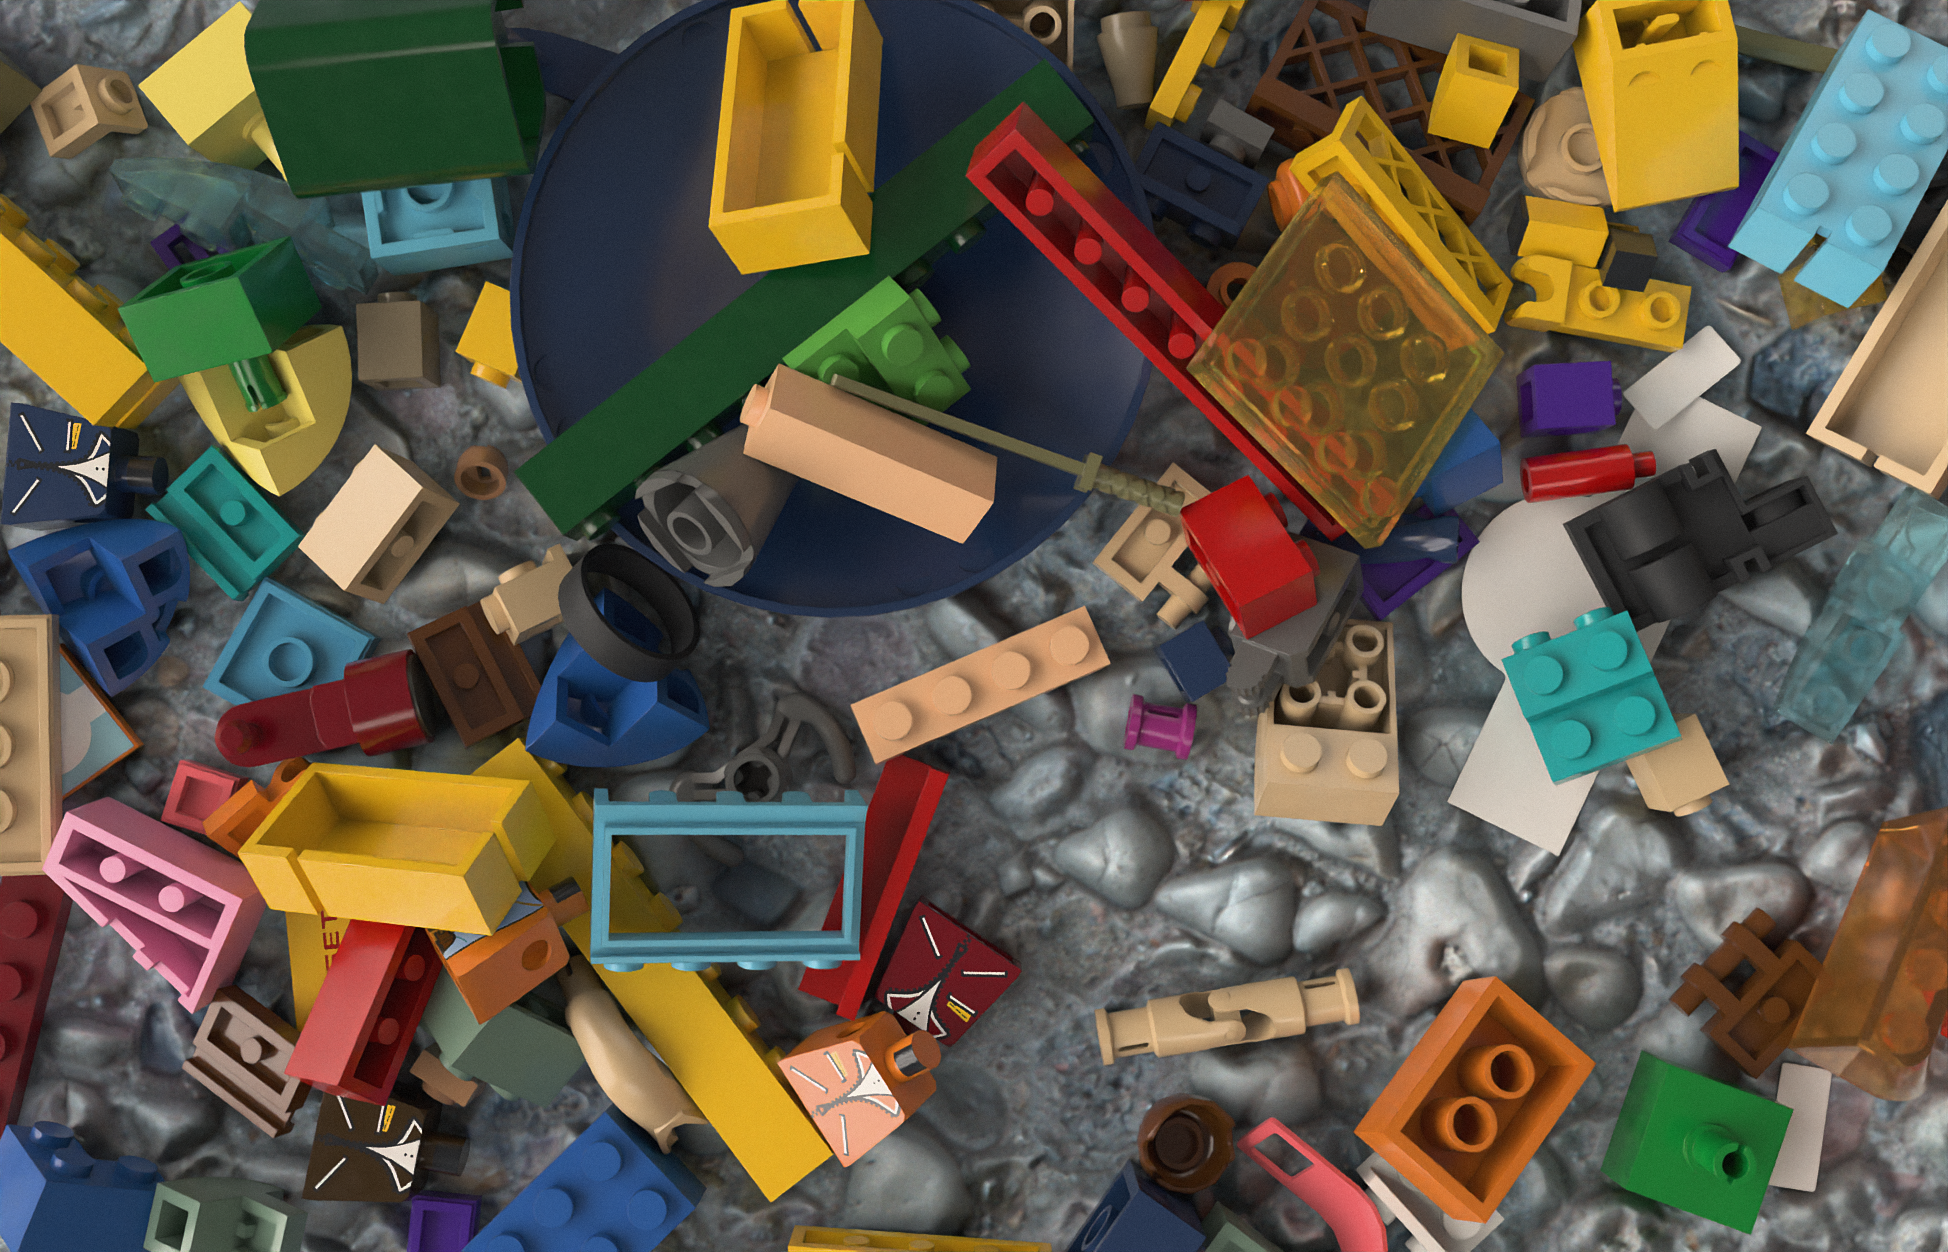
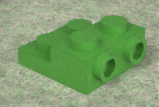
M890 276L882 280L782 358L789 368L830 385L833 374H837L939 412L945 411L971 390L962 376V373L971 367L968 359L948 335L939 340L932 330L934 326L942 321L935 308L919 289L916 288L908 295ZM859 397L863 400H866L870 403H873L877 406H880L905 418H909L910 420L915 421L924 426L929 423L927 421L902 413L900 411L894 410L892 408L886 407L884 405L878 404L868 399Z

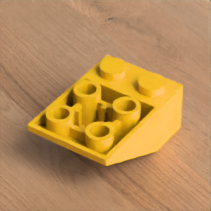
M1597 0L1580 19L1578 36L1572 43L1614 213L1734 190L1739 187L1738 37L1728 0Z

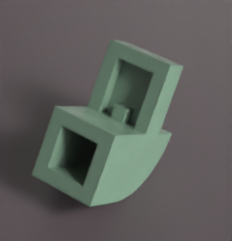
M195 1177L158 1182L143 1248L151 1252H300L308 1212L282 1201L284 1189L259 1181L232 1177Z

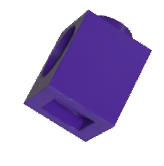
M1611 361L1533 365L1516 376L1520 438L1596 434L1616 425L1615 416L1619 415L1622 406V389L1619 380L1612 378Z

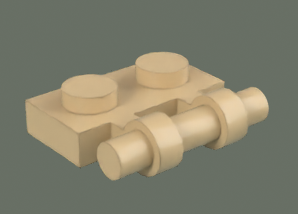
M1174 462L1157 482V485H1165L1176 489L1175 491L1185 493L1182 508L1211 493ZM1138 505L1092 562V564L1140 602L1144 601L1157 584L1164 588L1171 597L1156 615L1175 630H1177L1190 612L1198 614L1209 600L1205 594L1212 586V583L1199 563L1196 564L1186 578L1171 567L1188 546L1180 514L1174 517L1154 510L1153 507L1148 508Z

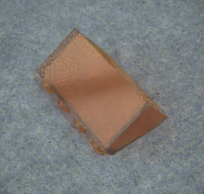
M1948 807L1882 822L1825 957L1823 968L1815 981L1788 1045V1049L1882 1100L1909 1101L1921 1096L1931 1082L1948 1039Z

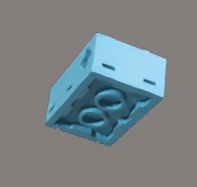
M507 177L361 193L371 259L394 276L512 258L515 231Z

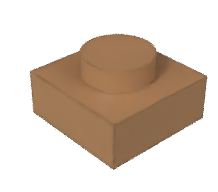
M437 1042L422 1051L409 1072L423 1080L422 1088L434 1099L447 1105L458 1103L465 1107L483 1092L488 1083L476 1077H473L471 1081H464L450 1073L439 1060L442 1051Z

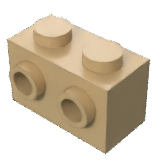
M374 444L365 458L355 466L352 475L329 506L316 518L313 527L298 547L344 591L384 604L460 503L413 461Z

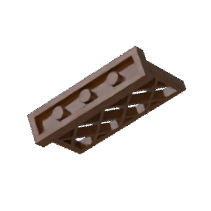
M1304 0L1266 72L1254 90L1244 112L1274 128L1272 140L1299 153L1332 134L1342 114L1336 96L1363 90L1368 104L1394 136L1391 125L1415 119L1419 120L1428 146L1416 150H1410L1406 147L1404 149L1469 228L1481 214L1491 194L1489 190L1535 99L1517 91L1508 109L1512 114L1506 126L1498 129L1492 143L1497 142L1492 153L1490 147L1487 149L1456 140L1442 142L1440 136L1428 133L1433 101H1427L1418 75L1433 71L1441 75L1448 55L1365 30L1368 11L1347 0ZM1314 9L1338 20L1344 37L1316 44L1308 21ZM1300 37L1303 47L1293 49L1298 38ZM1381 43L1393 49L1399 66L1372 73L1363 46ZM1349 50L1358 77L1330 83L1321 57ZM1308 60L1317 87L1298 91L1277 80V77L1283 66ZM1404 79L1413 106L1387 113L1377 86ZM1357 130L1356 137L1370 153L1368 142ZM1474 148L1482 169L1476 184L1453 172L1448 154ZM1399 182L1401 192L1408 199L1406 189Z

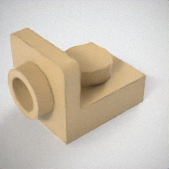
M76 64L41 89L42 92L30 103L50 157L72 159L111 131L139 134L148 127L137 93L129 75L124 71Z

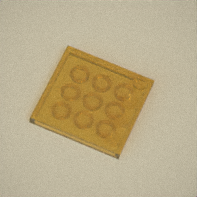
M1336 171L1321 178L1186 369L1364 549L1383 545L1505 353L1349 182Z

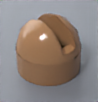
M472 445L458 459L454 474L455 484L462 493L471 498L479 500L496 498L503 493L509 473L508 461L503 452L494 446ZM482 467L490 469L491 476H482Z

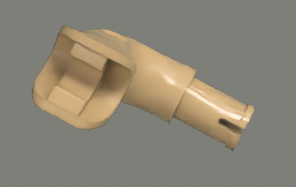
M584 955L574 956L569 959L573 971L572 975L567 966L556 972L557 981L562 987L567 1002L565 1009L566 1023L573 1032L595 1079L606 1095L626 1116L646 1130L657 1142L663 1154L667 1155L671 1152V1145L678 1140L674 1127L685 1123L706 1125L710 1122L669 1067L652 1054L632 1033L617 1008L615 998L611 993L604 990L599 974Z

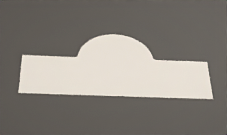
M1698 397L1658 430L1652 429L1634 409L1617 445L1627 444L1632 453L1652 451L1655 456V476L1635 478L1633 488L1679 465L1687 464L1689 459L1716 449L1735 484L1762 427ZM1629 490L1594 494L1591 497L1580 496L1536 503H1527L1525 499L1517 502L1501 512L1485 527L1477 538L1480 543L1471 549L1463 573L1462 606L1470 635L1482 654L1504 673L1505 681L1447 802L1559 856L1599 770L1557 786L1553 784L1501 659L1514 655L1511 645L1527 635L1547 631L1551 640L1575 631L1576 628L1573 621L1577 617L1594 609L1606 607L1563 523ZM1670 620L1654 623L1637 632L1649 662H1651Z

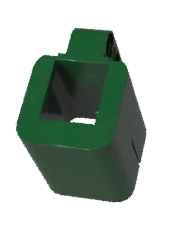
M259 0L245 29L244 49L246 62L287 182L296 198L305 200L534 174L547 111L544 81L534 41L508 43L509 40L501 12L524 8V0Z

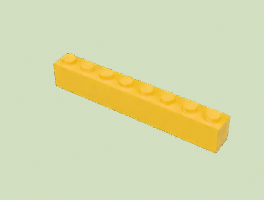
M527 737L517 738L470 775L532 781L557 840L529 882L535 891L540 893L572 876L582 890L591 911L594 800L583 790L578 794L575 793L562 775L567 770L566 764L551 761L525 751ZM612 841L609 933L681 932L678 926L683 923V920L675 906L661 892L653 896L639 877L644 872L640 860L624 842L620 841L615 845ZM590 911L562 925V927L591 964ZM711 962L709 968L700 971L678 970L673 968L671 963H644V967L637 971L615 972L605 969L603 964H591L770 1202H773L834 1154L833 1149L777 1063L786 1053L778 1046L771 1050L768 1048L755 1030L760 1026V1021L750 1005L740 995H736L731 999L716 979L722 974L717 962Z

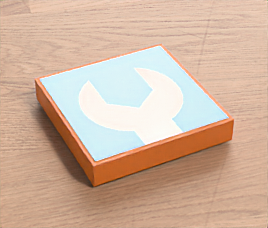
M61 643L62 800L64 801L143 746L144 743L67 646Z

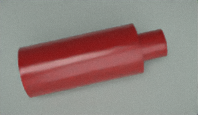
M1627 444L1522 458L1520 463L1521 487L1527 503L1631 490L1634 487L1635 478L1650 477L1656 474V460L1653 452L1632 453Z

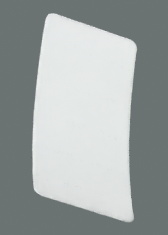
M1706 326L1684 343L1683 349L1669 355L1624 391L1623 395L1651 428L1658 430L1738 366L1741 360L1711 326Z

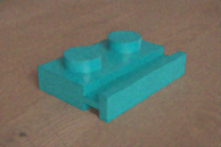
M213 445L166 489L168 493L157 504L152 503L145 509L156 521L173 525L181 530L188 554L234 601H244L249 596L248 592L259 581H263L265 576L269 577L298 548V545L306 536L222 448Z

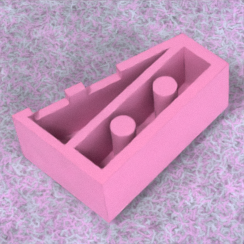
M110 797L102 798L66 812L42 868L101 927L108 924L112 926L137 951L132 957L147 971L154 967L182 994L178 1001L191 1014L211 1003L218 988L232 985L267 906L265 899L243 863Z

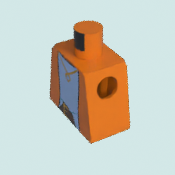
M572 876L540 893L535 891L529 881L518 882L522 892L492 936L424 928L438 957L479 1025L493 1018L567 965L570 955L558 928L590 911L582 890Z

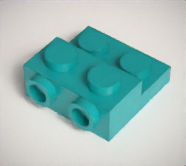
M1611 607L1594 609L1582 614L1573 621L1576 628L1575 631L1552 640L1547 631L1527 635L1511 645L1514 655L1501 659L1523 715L1530 725L1555 786L1683 740L1628 611L1614 615Z

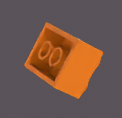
M1492 976L1465 980L1455 991L1353 1132L1452 1219L1486 1224L1597 1063L1498 977Z

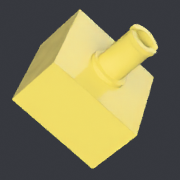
M239 1L138 86L191 148L236 180H242L264 160L269 158L283 174V178L287 182L246 62L244 34L253 13Z

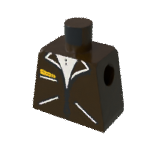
M398 1080L393 1085L385 1107L332 1095L324 1091L301 1199L358 1202L410 1201L425 1188L429 1171L461 1176L470 1151V1138L439 1132L438 1126L443 1103L431 1097L424 1090Z

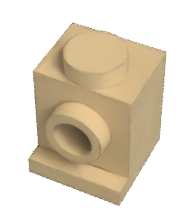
M560 543L548 548L542 566L537 568L534 561L531 560L502 573L498 577L501 584L494 588L493 594L480 600L485 616L495 633L500 634L506 631L513 646L564 623L559 607L558 591L562 579L573 567Z

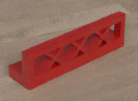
M904 754L886 761L867 810L859 939L860 960H842L841 966L832 969H815L807 966L798 988L800 991L839 1005L836 1014L855 1021L950 774L948 771ZM844 872L821 931H838L842 928Z

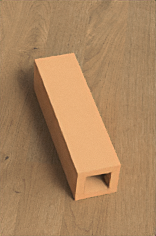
M780 363L765 387L758 384L752 387L743 406L740 422L749 425L743 454L963 544L994 503L997 468L996 456Z

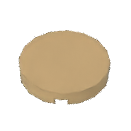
M1576 86L1561 91L1560 94L1546 100L1529 116L1519 136L1517 163L1524 183L1538 198L1601 207L1603 209L1612 207V202L1583 87Z

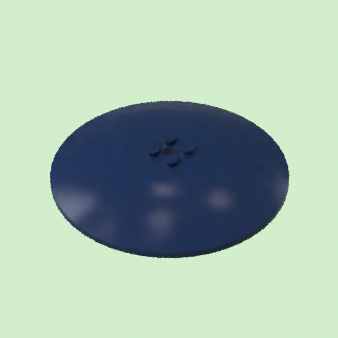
M702 0L677 12L641 35L611 60L582 91L557 126L540 158L521 209L513 245L509 288L511 331L518 371L530 410L546 445L550 444L772 271L768 270L742 275L708 226L731 9L773 0ZM788 0L815 51H822L798 6L799 0ZM864 0L883 37L874 191L1046 58L1095 120L1092 139L1087 143L1091 150L1082 162L1155 236L1151 212L1139 175L1120 135L1097 100L1080 80L1038 40L1003 16L971 0ZM1000 211L984 224L987 232L970 249L960 255H956L951 249L931 266L935 270L934 274L925 284L918 288L929 300L942 320L932 328L937 338L941 340L944 336L948 335L957 344L971 365L970 368L962 373L971 390L942 413L1082 462L1084 454L1088 455L1092 452L1103 456L1102 464L1111 466L1136 419L1149 382L1153 363ZM741 414L723 427L722 430L727 433L743 424L740 422ZM929 422L925 425L926 427L997 457L994 503L963 544L799 477L752 568L733 586L713 587L703 583L710 576L709 574L693 566L684 574L672 566L654 548L640 526L637 515L645 508L641 498L635 499L633 497L617 510L621 518L611 529L630 547L668 573L706 592L736 603L795 616L820 618L867 617L915 609L955 596L995 577L1028 556L1059 530L1087 500L1094 489L1092 488V491L1088 490L1086 493L1075 490L1073 487L1077 478L1076 475Z

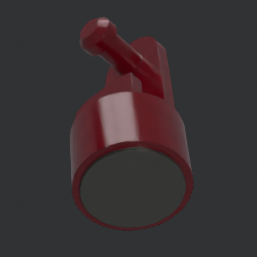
M412 649L349 662L345 666L344 679L316 685L310 689L243 703L230 708L222 715L217 724L215 744L222 756L230 763L240 767H256L359 743L363 752L369 757L432 743L436 733V712L430 683L418 656Z

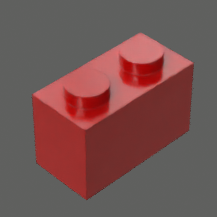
M1249 474L1181 508L1179 514L1186 543L1247 640L1317 605L1314 578L1320 575V568L1313 552L1303 539L1295 543L1285 530L1288 527V521L1279 501L1272 492L1262 495Z

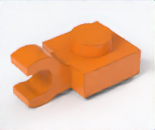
M303 756L283 760L275 769L271 782L266 789L251 779L202 822L207 837L241 860L237 852L312 763Z

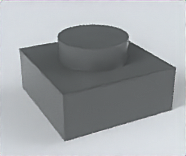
M1219 98L1205 123L1200 140L1208 143L1209 148L1254 169L1275 129Z

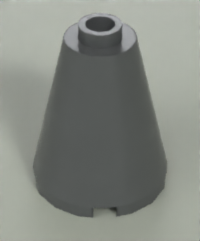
M744 423L650 474L645 482L636 490L635 499L643 496L645 508L637 516L641 528L654 548L672 566L684 574L692 566L709 574L710 576L703 583L713 587L733 586L750 571L799 479V476L743 454L749 425Z

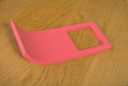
M1271 1117L1239 1138L1237 1147L1314 1209L1332 1228L1342 1252H1388L1386 1227L1375 1203L1360 1186L1279 1120ZM1275 1133L1280 1135L1314 1164L1294 1176H1289L1254 1146Z

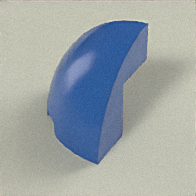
M148 519L105 520L56 531L7 551L45 615H59L60 638L91 677L111 697L139 679L157 661L169 645L170 638L166 634V629L173 617L177 603L179 601H187L190 586V563L187 546L181 530L175 526Z
M605 587L594 597L593 600L600 612L624 637L642 648L663 654L658 650V645L663 639L662 632L640 611ZM569 632L551 663L538 693L528 727L525 751L551 761L574 766L607 768L641 764L672 754L697 740L710 729L709 718L701 691L689 669L679 670L675 668L667 677L656 682L632 681L600 665L585 652Z

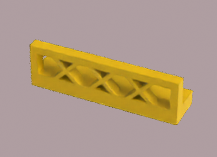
M1361 95L1346 104L1332 134L1297 153L1289 170L1364 260L1399 295L1397 298L1443 354L1495 332L1513 283L1364 97ZM1357 130L1368 142L1370 153L1356 137ZM1399 182L1406 189L1408 199L1401 192ZM1438 230L1444 236L1446 246L1440 240ZM1476 277L1487 289L1486 295L1478 287Z

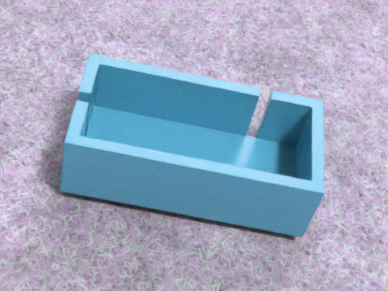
M1868 9L1834 55L1728 247L1782 274L1814 237L1815 233L1827 238L1798 271L1794 281L1849 308L1884 271L1948 150V47Z

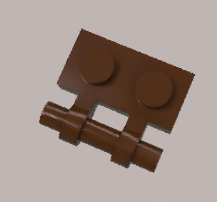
M1757 907L1740 924L1733 921L1720 934L1723 942L1701 965L1694 962L1680 976L1684 983L1668 999L1677 1010L1687 1017L1704 1001H1707L1717 1012L1702 1026L1700 1031L1741 1071L1754 1079H1757L1845 987L1796 940L1786 938L1774 952L1768 949L1761 941L1777 924L1767 913ZM1745 959L1756 971L1732 994L1722 982Z

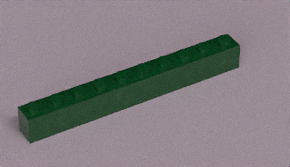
M1046 58L869 195L873 202L870 254L772 270L514 471L515 475L561 534L575 541L580 540L583 536L591 541L606 533L621 518L617 510L635 497L636 490L645 482L650 474L725 434L722 428L741 414L752 387L755 384L765 387L779 363L787 366L782 359L886 277L890 276L909 295L932 277L935 270L931 265L951 249L956 255H960L975 245L987 232L984 224L998 214L1000 210L965 175L975 147L1023 101L1082 161L1091 150L1087 143L1092 139L1095 120Z

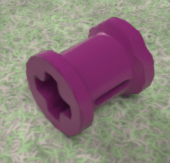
M1132 694L1125 727L1124 749L1134 750L1137 745L1175 752L1177 759L1187 760L1195 731L1197 704L1186 703L1183 708L1145 702L1142 695Z

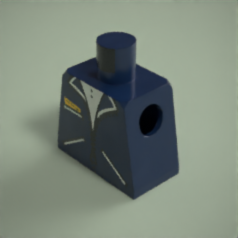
M11 402L1 524L43 531L70 528L105 520L131 519L134 515L135 493L161 495L165 492L169 479L167 462L163 457L138 455L140 440L136 432L117 428L116 426H94L86 418L23 403Z

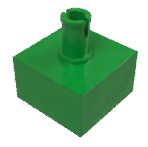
M286 236L177 265L120 306L118 311L154 383L228 364L244 397L247 410L249 412H257L260 409L259 404L265 410L283 402L288 397L267 354L273 353L315 315L322 306L291 237Z
M1641 1050L1600 1171L1626 1190L1751 1235L1794 1109L1759 1092Z

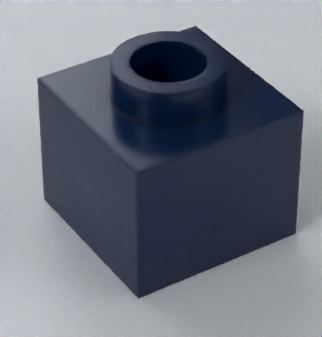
M1204 620L1193 624L1153 648L1185 702H1194L1227 682L1225 673L1228 672L1227 667L1231 666L1230 662L1235 654L1234 648L1220 627L1216 626L1209 630Z

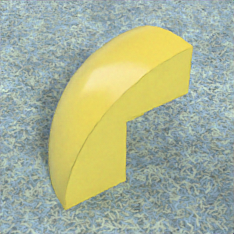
M340 325L302 326L273 353L267 354L288 397L283 402L265 410L262 409L260 404V409L257 412H249L247 410L244 397L228 364L178 377L196 411L227 454L256 483L275 495L282 496L292 490L319 467L338 439L344 425L351 396L352 368L348 342L343 327Z

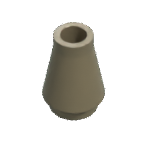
M1131 11L1102 18L1100 20L1102 33L1097 35L1096 39L1116 97L1117 110H1130L1150 106L1154 99L1153 84L1158 27L1152 26L1150 12Z

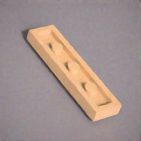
M1083 606L851 704V709L875 766L1104 669L1111 663L1086 607Z

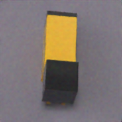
M1518 195L1507 227L1511 255L1522 257L1543 255L1573 261V265L1596 268L1598 264L1602 286L1644 292L1658 259L1653 235L1640 233L1638 226L1607 222L1604 209L1601 207Z

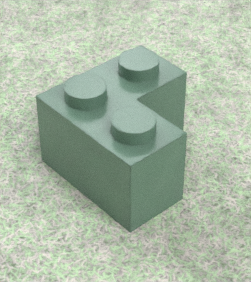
M444 965L442 966L419 1022L421 1028L435 1038L442 1051L439 1056L440 1062L450 1073L461 1080L471 1081L473 1077L489 1083L499 1095L511 1102H517L520 1098H523L546 1109L586 1061L573 1032L566 1023L565 1009L529 991L493 1018L479 1025Z

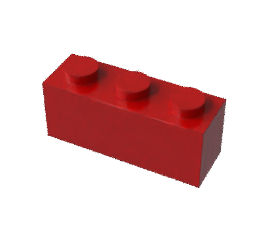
M356 919L350 920L285 1069V1075L332 1095L385 1107L443 966L424 928Z

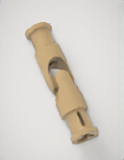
M1349 968L1336 970L1335 976L1299 982L1294 976L1206 992H1192L1149 999L1146 1007L1110 1013L1104 1008L1094 1010L1103 1065L1114 1064L1116 1058L1154 1052L1158 1058L1227 1045L1305 1034L1306 1027L1344 1021L1346 1025L1360 1023L1359 1003ZM1240 1010H1252L1248 1015L1241 1018ZM1211 1017L1212 1021L1209 1022L1203 1020V1018Z

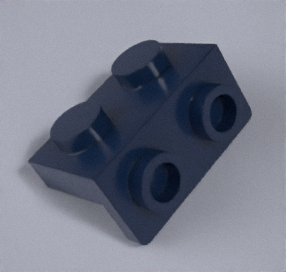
M1159 121L1155 124L1134 165L1145 193L1152 221L1162 222L1163 218L1166 217L1186 227L1187 229L1184 234L1191 241L1212 251H1218L1220 246L1230 251L1234 249L1270 178Z

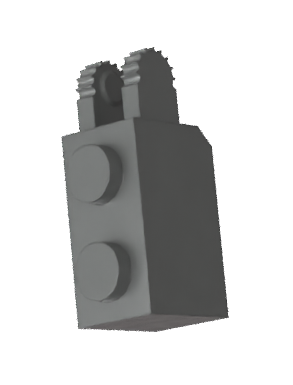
M1288 531L1294 543L1303 539L1308 544L1318 562L1320 575L1314 578L1317 605L1248 640L1233 617H1231L1228 635L1232 639L1235 654L1231 660L1232 666L1227 667L1228 672L1225 674L1228 688H1231L1233 707H1236L1237 713L1241 712L1243 717L1245 715L1250 716V718L1254 715L1259 717L1260 713H1265L1266 708H1270L1269 702L1274 701L1283 683L1298 688L1315 681L1364 591L1360 555Z

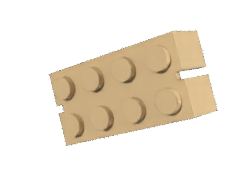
M1948 200L1806 432L1807 435L1817 442L1869 467L1873 465L1879 456L1874 464L1876 469L1939 500L1948 485Z

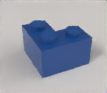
M37 1121L33 1127L7 1124L0 1139V1236L10 1252H151L143 1248L157 1183L165 1182V1180L157 1171V1165L142 1157L123 1155L118 1158V1161L93 1159L75 1138L74 1132L65 1125L51 1121Z

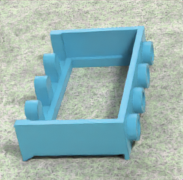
M594 788L590 911L591 964H603L605 969L615 972L637 971L644 967V963H671V966L678 970L700 971L709 968L711 962H737L738 966L745 969L766 970L774 968L777 965V961H803L805 966L811 968L832 969L841 966L842 960H860L859 939L864 837L868 805L858 790H845L844 802H812L808 793L800 791L782 793V802H746L743 794L737 791L717 792L716 802H678L675 792L665 790L649 792V802L609 801L608 789ZM612 835H846L842 928L838 931L609 933Z

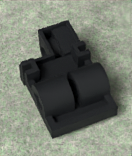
M1716 449L1689 459L1687 464L1679 465L1563 523V526L1605 606L1611 607L1614 615L1628 611L1635 630L1638 632L1654 623L1665 622L1696 609L1718 596V592L1736 583H1744L1750 580L1751 577L1748 572L1764 573L1772 569L1773 565L1837 535L1838 532L1808 476L1788 480L1743 501Z

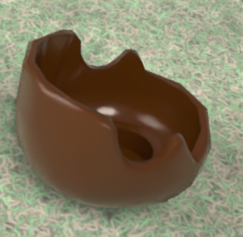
M1181 1092L1157 1100L1145 1113L1139 1126L1137 1137L1139 1159L1145 1174L1161 1188L1174 1193L1193 1195L1215 1185L1228 1167V1164L1236 1156L1232 1136V1128L1236 1126L1234 1119L1216 1102L1201 1095Z

